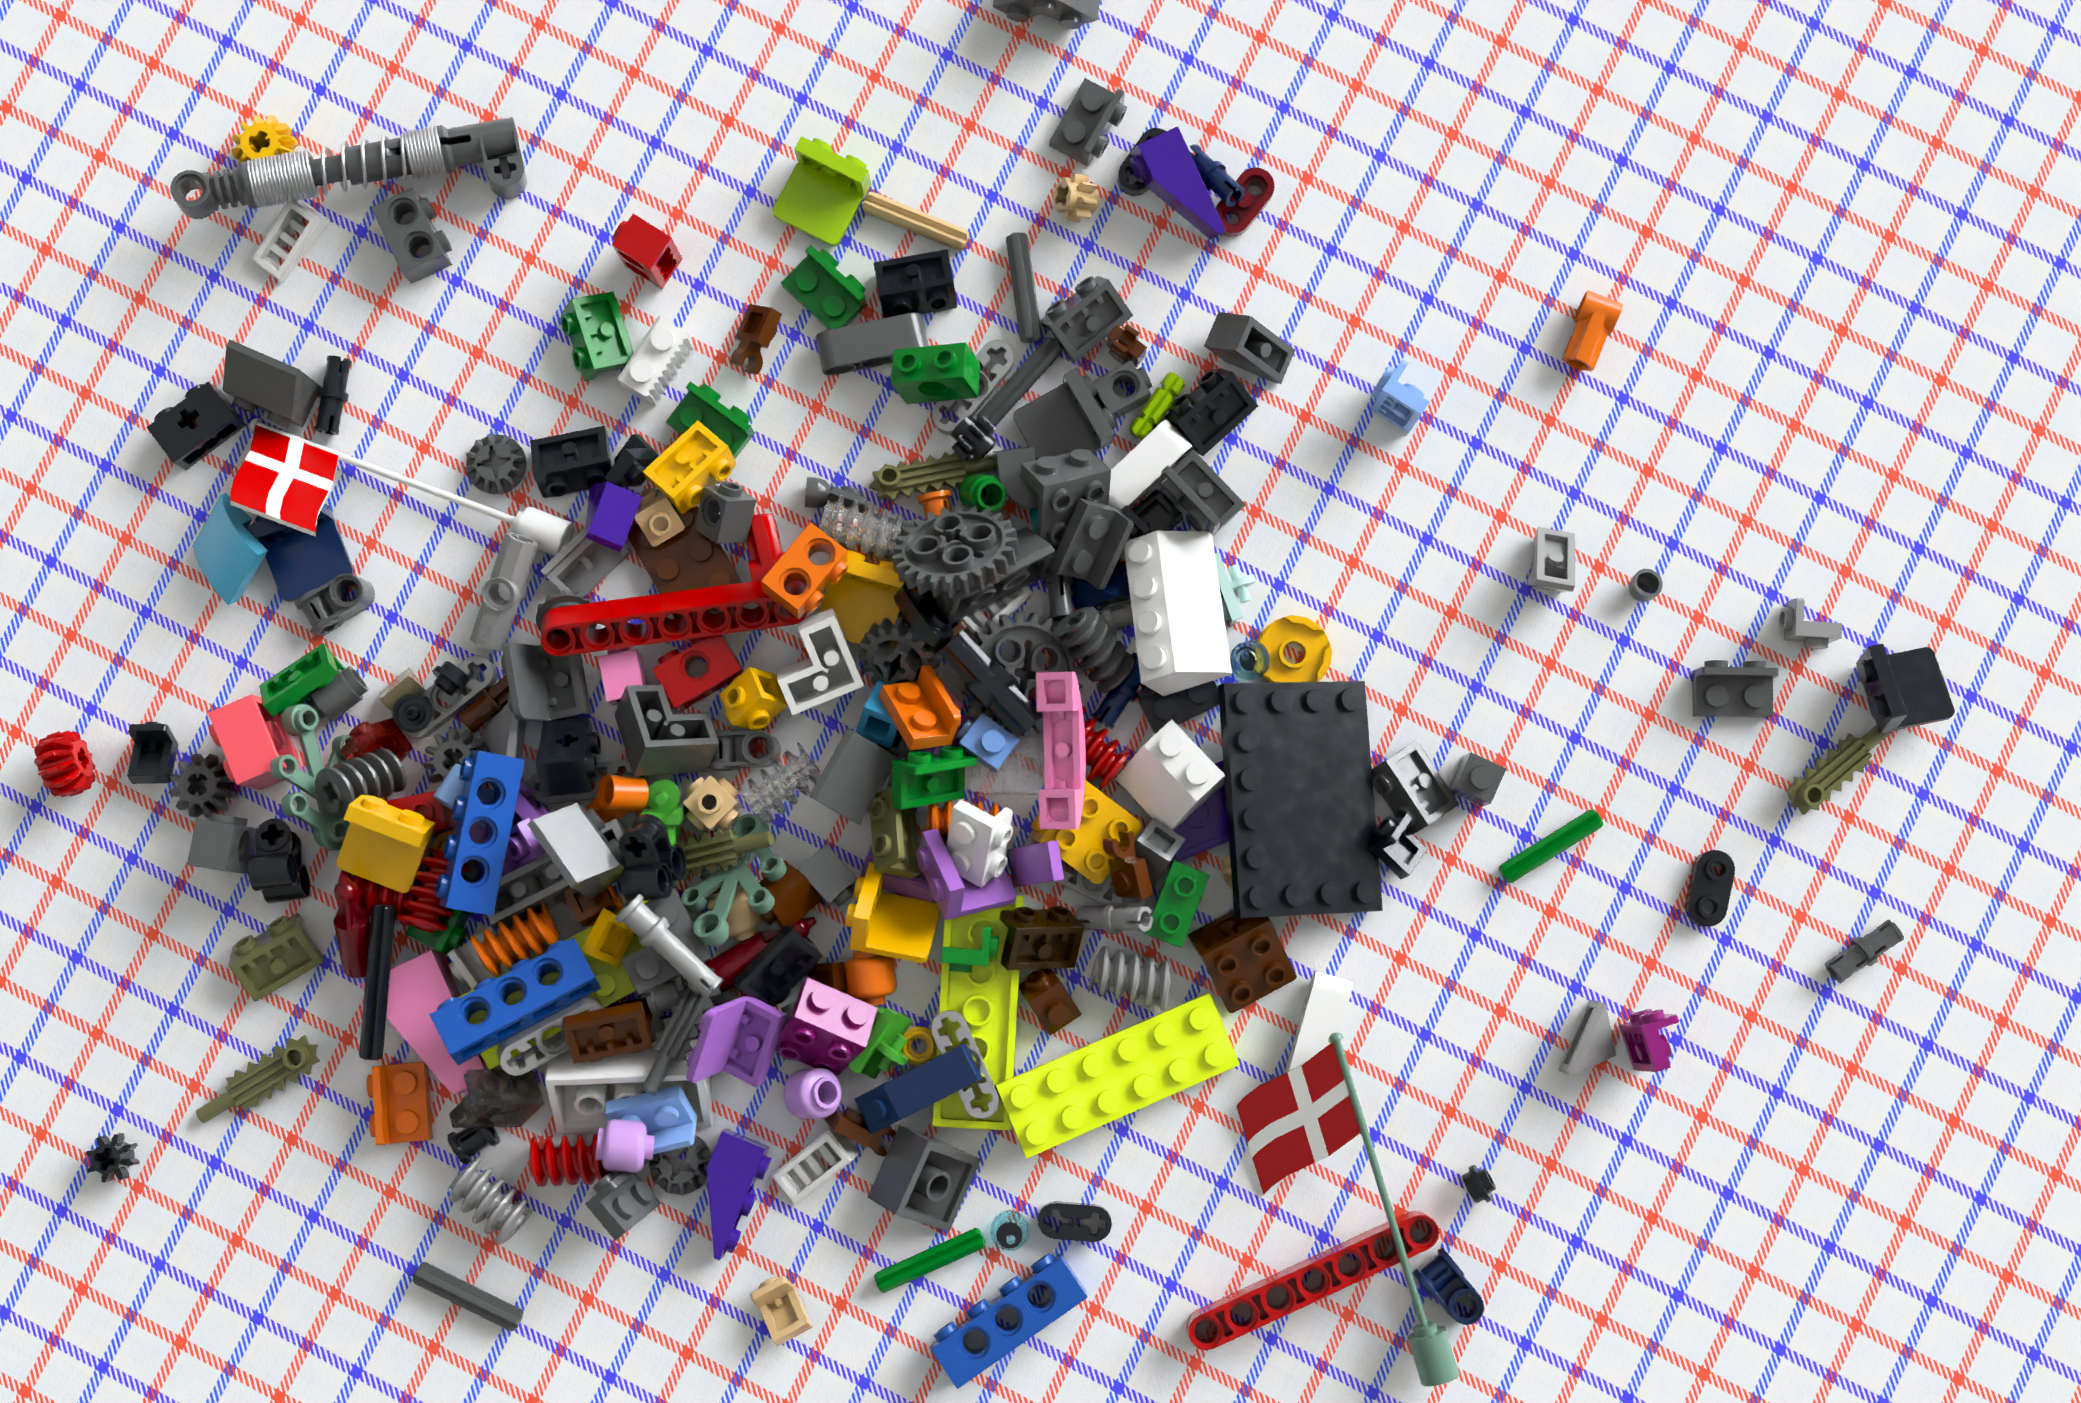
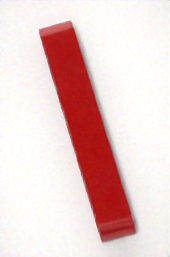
M761 580L556 607L544 613L541 619L540 644L543 650L550 655L567 656L790 626L802 622L808 612L806 611L800 619L796 618L762 591ZM792 581L786 585L785 591L791 595H799L805 591V586L800 581ZM756 603L759 605L757 608L747 609L744 607L746 604ZM711 608H717L721 610L719 613L709 614L705 612ZM673 613L682 615L678 619H670L667 616ZM632 619H641L644 622L640 624H632L628 621ZM593 624H601L605 627L602 629H593L589 626ZM561 629L566 631V633L558 635L550 631Z
M1411 1211L1395 1218L1408 1259L1430 1249L1436 1244L1439 1237L1438 1225L1428 1215L1421 1211ZM1423 1220L1427 1223L1428 1227L1426 1236L1421 1240H1412L1409 1234L1411 1225L1415 1221ZM1389 1223L1381 1224L1194 1311L1189 1316L1186 1324L1190 1341L1201 1350L1217 1348L1400 1263ZM1381 1237H1389L1393 1244L1391 1252L1383 1257L1376 1256L1373 1250L1376 1240ZM1348 1253L1356 1255L1357 1266L1352 1272L1342 1273L1338 1270V1261L1341 1256ZM1310 1270H1317L1321 1272L1322 1276L1320 1285L1312 1290L1304 1288L1302 1285L1304 1274ZM1278 1286L1286 1289V1299L1281 1305L1272 1306L1267 1303L1266 1295L1271 1288ZM1245 1303L1250 1306L1251 1314L1246 1321L1235 1322L1230 1318L1231 1309L1236 1304ZM1202 1320H1210L1216 1326L1214 1334L1206 1339H1201L1194 1334L1196 1324Z

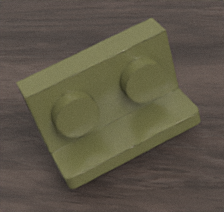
M299 913L289 918L281 916L271 922L264 933L255 938L252 935L247 936L233 946L228 966L254 1002L323 963V955L303 929V919Z

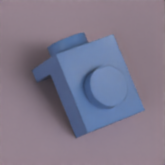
M983 713L980 714L975 722L969 719L956 737L960 741L958 746L963 748V753L976 756L977 761L994 773L999 771L1020 740Z

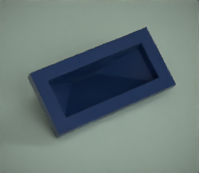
M1126 561L1116 564L1114 572L1104 590L1096 589L1086 580L1073 577L1071 587L1077 609L1083 607L1098 608L1106 604L1110 605L1130 600Z

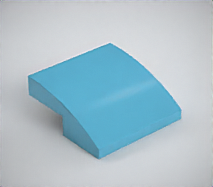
M224 493L220 495L192 546L203 574L226 604L231 605L240 600L268 550L245 528L251 523L252 518L243 509L230 505V496Z

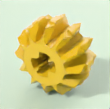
M254 115L253 125L249 126L245 122H240V127L244 132L243 134L232 135V140L238 146L231 151L232 155L239 160V165L241 161L251 160V158L254 160L259 157L274 156V154L293 153L292 150L299 145L295 137L290 136L292 130L286 123L279 124V121L274 116L269 115L263 121L260 116Z

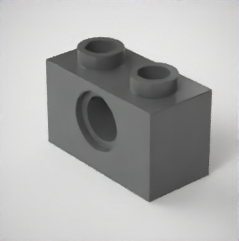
M211 813L210 821L196 818L187 865L248 874V860L255 855V834L258 828L246 827L248 819Z

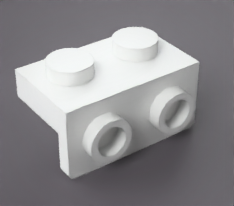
M963 800L953 807L946 849L960 877L982 888L993 877L997 878L1002 874L1008 858L1005 856L1007 843L1013 834V827L1011 826L1012 810L1005 807L993 817Z

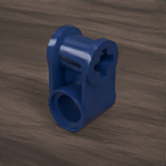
M1441 1247L1437 1250L1438 1256L1421 1270L1415 1269L1412 1271V1274L1450 1317L1460 1324H1473L1482 1317L1484 1302L1478 1292L1464 1277L1463 1271ZM1461 1295H1470L1473 1299L1472 1310L1466 1315L1456 1314L1454 1310L1455 1300Z

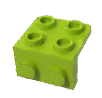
M801 136L794 149L798 162L779 195L772 212L776 219L830 246H837L844 237L871 186L869 170L866 169V164L851 155H847L844 158L832 152L833 148L824 141L813 138L810 141Z

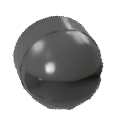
M807 477L805 507L820 508L828 503L831 487L825 480Z
M1642 569L1630 579L1628 589L1630 595L1635 600L1645 602L1653 600L1661 592L1663 583L1658 573L1651 569Z

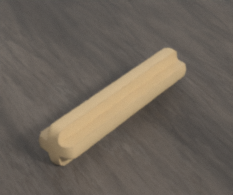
M868 192L864 199L862 208L867 214L959 251H963L968 242L969 232L966 229L874 192Z

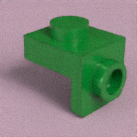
M984 926L981 950L942 947L941 962L949 963V971L972 973L973 965L989 966V959H997L999 936L992 935V927Z

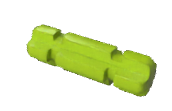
M1168 372L1161 381V388H1156L1140 411L1141 417H1136L1130 425L1129 430L1133 436L1143 440L1154 430L1153 425H1158L1174 402L1173 397H1178L1185 387L1184 380L1177 374Z

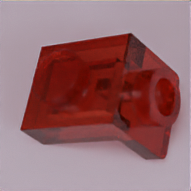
M393 718L373 724L363 722L350 731V739L340 751L348 760L354 757L358 758L361 754L371 753L372 750L382 747L390 750L402 762L411 752L412 745L396 725Z

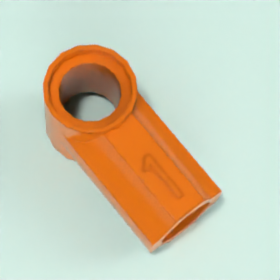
M1589 290L1585 292L1574 317L1576 325L1562 357V360L1568 366L1590 372L1594 370L1607 335L1609 336L1612 333L1619 319L1623 304Z
M606 774L599 782L597 796L585 809L593 808L604 823L615 818L619 821L628 812L640 813L648 802L649 788L647 781L644 778Z

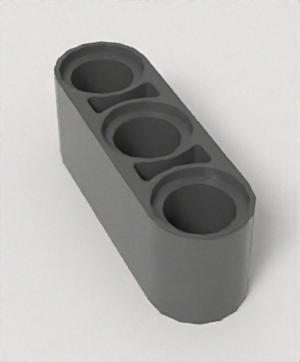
M907 313L830 329L815 336L824 375H838L893 363V351L896 349L929 346L921 313Z

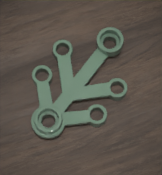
M307 704L289 706L282 713V726L289 735L299 737L309 775L299 769L298 762L292 755H281L273 758L270 770L275 778L287 780L316 799L320 813L309 807L307 796L300 792L286 794L281 801V809L286 816L296 817L311 826L314 839L319 846L329 851L341 850L350 825L349 821L344 820L346 813L339 809L335 814H330L319 801L315 788L316 775L321 769H324L314 729L319 722L318 714L315 709ZM350 734L334 738L332 753L325 768L332 767L337 763L346 762L347 758L354 757L359 751L358 740ZM344 741L347 744V751L343 747ZM283 761L287 766L286 773L283 771L282 768ZM294 799H295L296 802H297V809H296V810H295L294 807H293V800H294Z
M745 814L733 823L731 830L734 835H738V838L769 831V826L763 818L754 814ZM769 847L753 850L761 861L760 870L767 880L777 881L785 875L787 866L778 855L772 853ZM752 851L741 853L742 858L738 859V866L730 865L728 871H725L720 865H718L714 874L704 869L700 877L704 881L697 886L688 888L682 894L681 901L688 911L698 913L707 906V896L721 887L713 911L703 913L694 923V933L703 944L717 947L728 939L729 925L726 919L740 884L748 894V904L757 914H765L773 908L775 904L774 897L767 888L761 887L747 865Z

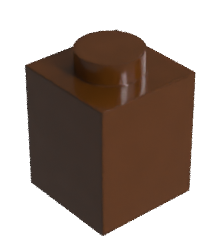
M785 860L783 862L787 866V871L781 879L769 881L765 877L759 882L761 887L767 888L775 899L773 908L769 912L759 915L767 924L771 925L773 922H776L782 928L787 924L790 926L795 925L821 901L807 877Z

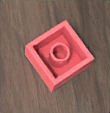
M251 694L208 713L212 722L208 726L209 733L214 743L222 747L226 760L223 761V767L232 782H236L240 786L263 790L284 781L285 779L275 778L270 770L273 758L281 755L294 756L298 762L299 769L303 771L290 736L283 729L281 714L278 713L273 717L263 706L261 697ZM283 761L282 768L283 771L286 773L287 766Z

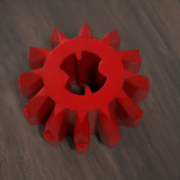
M59 731L39 740V744L34 749L37 757L34 763L39 770L37 775L41 776L43 786L49 788L50 793L54 797L69 795L72 797L91 788L96 778L93 771L96 765L92 762V753L87 749V742L81 740L77 732L65 731L60 733Z

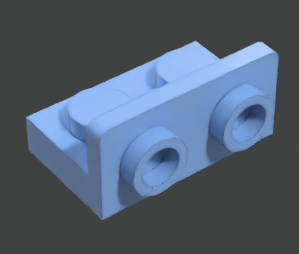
M1402 359L1396 369L1389 365L1371 393V396L1375 397L1376 401L1370 410L1409 434L1426 409L1429 401L1423 398L1424 394L1415 386L1407 383L1402 385L1398 382L1409 364Z
M680 1085L660 1089L655 1096L643 1093L606 1102L605 1115L609 1121L619 1119L642 1121L645 1123L647 1135L655 1136L653 1154L694 1144L697 1114Z

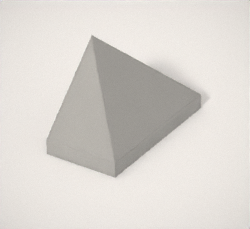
M507 703L479 735L485 741L491 753L522 759L527 721L517 720Z
M1590 1000L1558 1069L1565 1074H1578L1616 1056L1606 1004Z

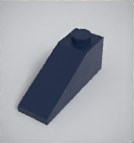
M963 1043L875 1087L854 1100L871 1134L981 1080L982 1076L966 1043Z

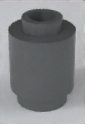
M349 666L344 670L338 669V674L334 676L331 683L326 687L311 691L310 695L312 698L308 700V704L316 710L320 719L327 716L330 720L334 721L363 700L362 695L369 689L360 675Z

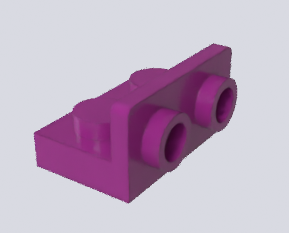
M1647 1009L1630 1014V1022L1619 1025L1633 1069L1659 1072L1671 1068L1668 1060L1671 1057L1670 1045L1663 1034L1660 1035L1658 1029L1679 1023L1677 1014H1664L1663 1009L1655 1011Z

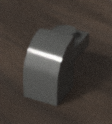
M1034 447L993 451L995 475L1004 486L1006 497L1018 505L1038 509L1039 495L1021 478V464L1036 460Z

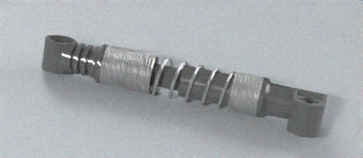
M510 117L449 129L442 125H434V127L430 126V128L426 127V129L423 127V129L419 128V130L415 129V131L411 130V132L409 130L407 132L403 131L400 138L389 139L383 134L381 141L369 143L368 140L363 138L361 145L349 146L343 142L341 145V155L333 156L328 147L323 146L321 158L313 159L307 149L304 151L302 149L301 151L297 150V152L293 151V153L289 152V154L287 152L281 155L274 154V156L270 155V157L266 156V158L259 157L254 160L251 158V160L241 161L238 167L232 168L233 173H230L229 169H223V175L219 171H213L212 177L209 172L199 173L194 170H186L173 178L170 192L186 216L193 219H203L210 216L214 211H218L219 205H221L222 209H228L229 203L234 208L238 207V202H240L242 206L248 205L253 209L258 207L264 208L273 204L276 206V204L280 205V203L284 204V202L291 203L296 200L299 202V200L311 199V197L313 199L315 197L318 198L319 185L323 194L327 196V184L340 182L343 191L347 192V180H350L352 186L362 184L363 188L366 189L367 183L382 181L386 186L387 179L401 177L405 182L408 175H413L415 180L421 177L436 176V174L439 176L440 174L443 175V173L453 172L457 166L484 162L492 191L504 199L518 197L524 192L527 185V177L514 119ZM325 150L327 151L329 157L324 156ZM501 158H507L511 176L509 179H503L499 161ZM191 190H203L198 199L194 201L186 200V196Z

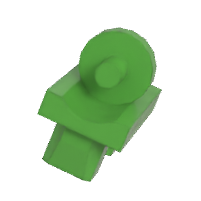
M660 779L649 786L648 805L640 815L652 814L663 821L670 845H675L676 837H680L682 834L681 822L689 812V809L683 804L685 800L680 801L681 794L678 786L671 780Z
M874 1005L878 1009L867 1046L848 1066L855 1073H863L873 1079H876L881 1070L888 1072L893 1062L905 1066L909 1058L901 1050L908 1039L903 1035L913 1022L912 1019L903 1013L889 1008L885 1009L878 1005Z

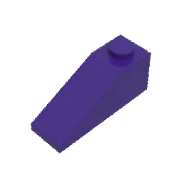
M1178 126L1138 144L1130 151L1132 158H1130L1131 168L1138 179H1143L1148 189L1210 240L1226 231Z

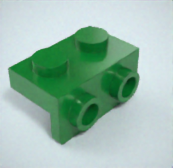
M944 746L940 748V753L931 754L926 751H914L908 753V758L892 760V806L898 809H907L965 798V767L977 765V757L963 753L962 747Z

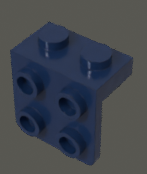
M325 503L318 515L316 537L261 516H257L254 519L256 523L245 527L268 550L265 555L279 594L287 602L297 600L305 593L319 588L343 573L354 575L353 565L331 508Z

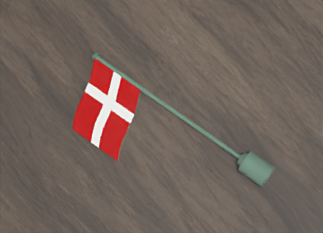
M1335 1032L1329 1036L1328 1041L1330 1044L1304 1064L1259 1085L1236 1105L1264 1195L1273 1185L1287 1175L1329 1157L1361 1133L1419 1324L1413 1327L1414 1332L1407 1339L1421 1384L1427 1387L1445 1384L1460 1375L1446 1327L1437 1326L1435 1321L1426 1320L1342 1047L1341 1040L1344 1037L1342 1034Z

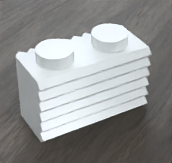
M658 316L618 376L617 380L622 387L647 404L656 406V400L661 399L660 394L665 393V387H670L668 381H673V375L678 374L677 369L682 368L681 363L686 362L685 356H690L689 350L694 349L688 334Z

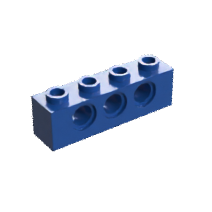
M479 750L470 751L469 757L463 758L459 779L464 781L461 796H456L451 812V818L456 820L453 835H448L443 851V857L448 859L445 874H440L435 890V897L440 898L439 906L494 915L525 762L524 759ZM484 782L490 783L494 788V798L488 804L481 803L477 797V790ZM476 821L484 823L487 830L485 838L479 843L473 842L469 836V829ZM474 860L478 865L479 873L473 881L466 882L462 878L461 868L465 862Z
M575 938L569 941L560 940L551 944L545 950L546 953L533 960L524 959L515 963L510 968V972L497 979L488 978L481 981L474 987L473 992L461 998L453 997L447 999L437 1007V1011L429 1014L450 1056L457 1065L466 1062L601 989ZM551 972L560 974L559 979L554 984L549 986L541 984L546 974ZM512 992H524L523 998L519 1003L514 1005L505 1004L508 995ZM480 1010L487 1011V1016L483 1022L475 1025L469 1024L470 1018L475 1012Z
M1050 1253L1046 1254L1031 1265L1033 1273L1023 1280H1020L1018 1276L1010 1279L998 1289L1001 1293L999 1297L990 1303L986 1299H982L966 1311L969 1318L957 1326L952 1321L934 1334L936 1341L932 1343L930 1350L957 1389L1088 1298L1086 1289L1061 1253L1054 1258ZM1038 1284L1045 1285L1051 1292L1050 1299L1044 1304L1032 1302L1028 1292L1033 1286ZM1005 1307L1014 1309L1019 1316L1017 1323L1010 1327L999 1324L996 1314L1000 1309ZM972 1330L980 1331L986 1338L985 1345L976 1350L969 1348L964 1342L966 1333Z

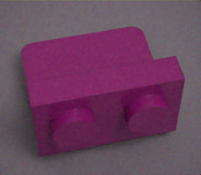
M807 977L801 984L792 1015L783 1025L775 1051L785 1059L798 1060L814 1068H825L833 1072L835 1076H838L866 1048L878 1008Z

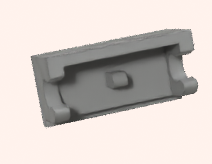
M586 527L540 570L561 592L564 590L567 595H574L579 591L583 598L631 553L625 546L618 552L585 538Z

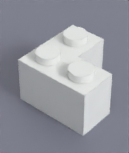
M833 608L808 617L797 624L798 631L810 658L776 671L777 681L792 716L864 686L862 676Z

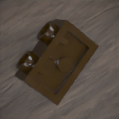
M1051 906L1049 909L1034 910L1029 907H1017L1015 910L1001 911L999 919L1008 927L1000 962L1006 970L1075 968L1085 926L1076 919L1069 909L1061 906Z

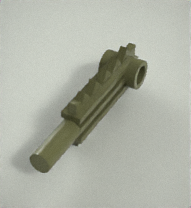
M944 452L941 459H935L929 455L926 462H920L914 458L911 465H906L901 461L897 467L885 464L879 471L872 472L874 481L869 485V488L878 492V500L884 498L894 502L901 494L909 499L912 493L916 491L923 495L928 489L932 488L935 491H939L946 485L954 490L956 485L961 484L966 475L995 470L993 454L985 456L979 462L974 458L967 461L962 460L956 452L951 455Z
M1875 725L1861 738L1848 734L1845 740L1839 739L1837 750L1827 749V759L1816 758L1815 769L1805 767V777L1803 779L1794 777L1793 783L1786 791L1791 800L1790 807H1798L1802 815H1805L1810 809L1819 810V805L1824 800L1830 801L1832 790L1841 792L1844 780L1853 782V772L1864 773V766L1871 764L1869 759L1872 755L1869 751L1893 731L1880 734L1877 725Z
M728 828L725 832L717 829L714 838L707 832H704L700 841L694 836H690L687 844L677 839L675 845L682 847L687 859V872L683 880H688L691 871L697 877H701L705 868L711 874H714L718 865L725 871H728L730 865L738 866V859L742 858L741 853L773 846L775 839L771 831L738 838V835L733 834L731 828Z
M306 1035L302 1036L299 1040L287 1038L286 1049L274 1046L273 1057L261 1054L260 1065L248 1062L247 1073L235 1070L234 1077L226 1078L228 1086L225 1089L227 1092L196 1110L198 1119L202 1123H206L234 1105L236 1107L240 1106L244 1111H248L251 1105L258 1107L260 1096L271 1099L273 1088L284 1091L286 1080L297 1083L299 1071L311 1075L312 1065L320 1062L316 1056L318 1045L309 1044Z

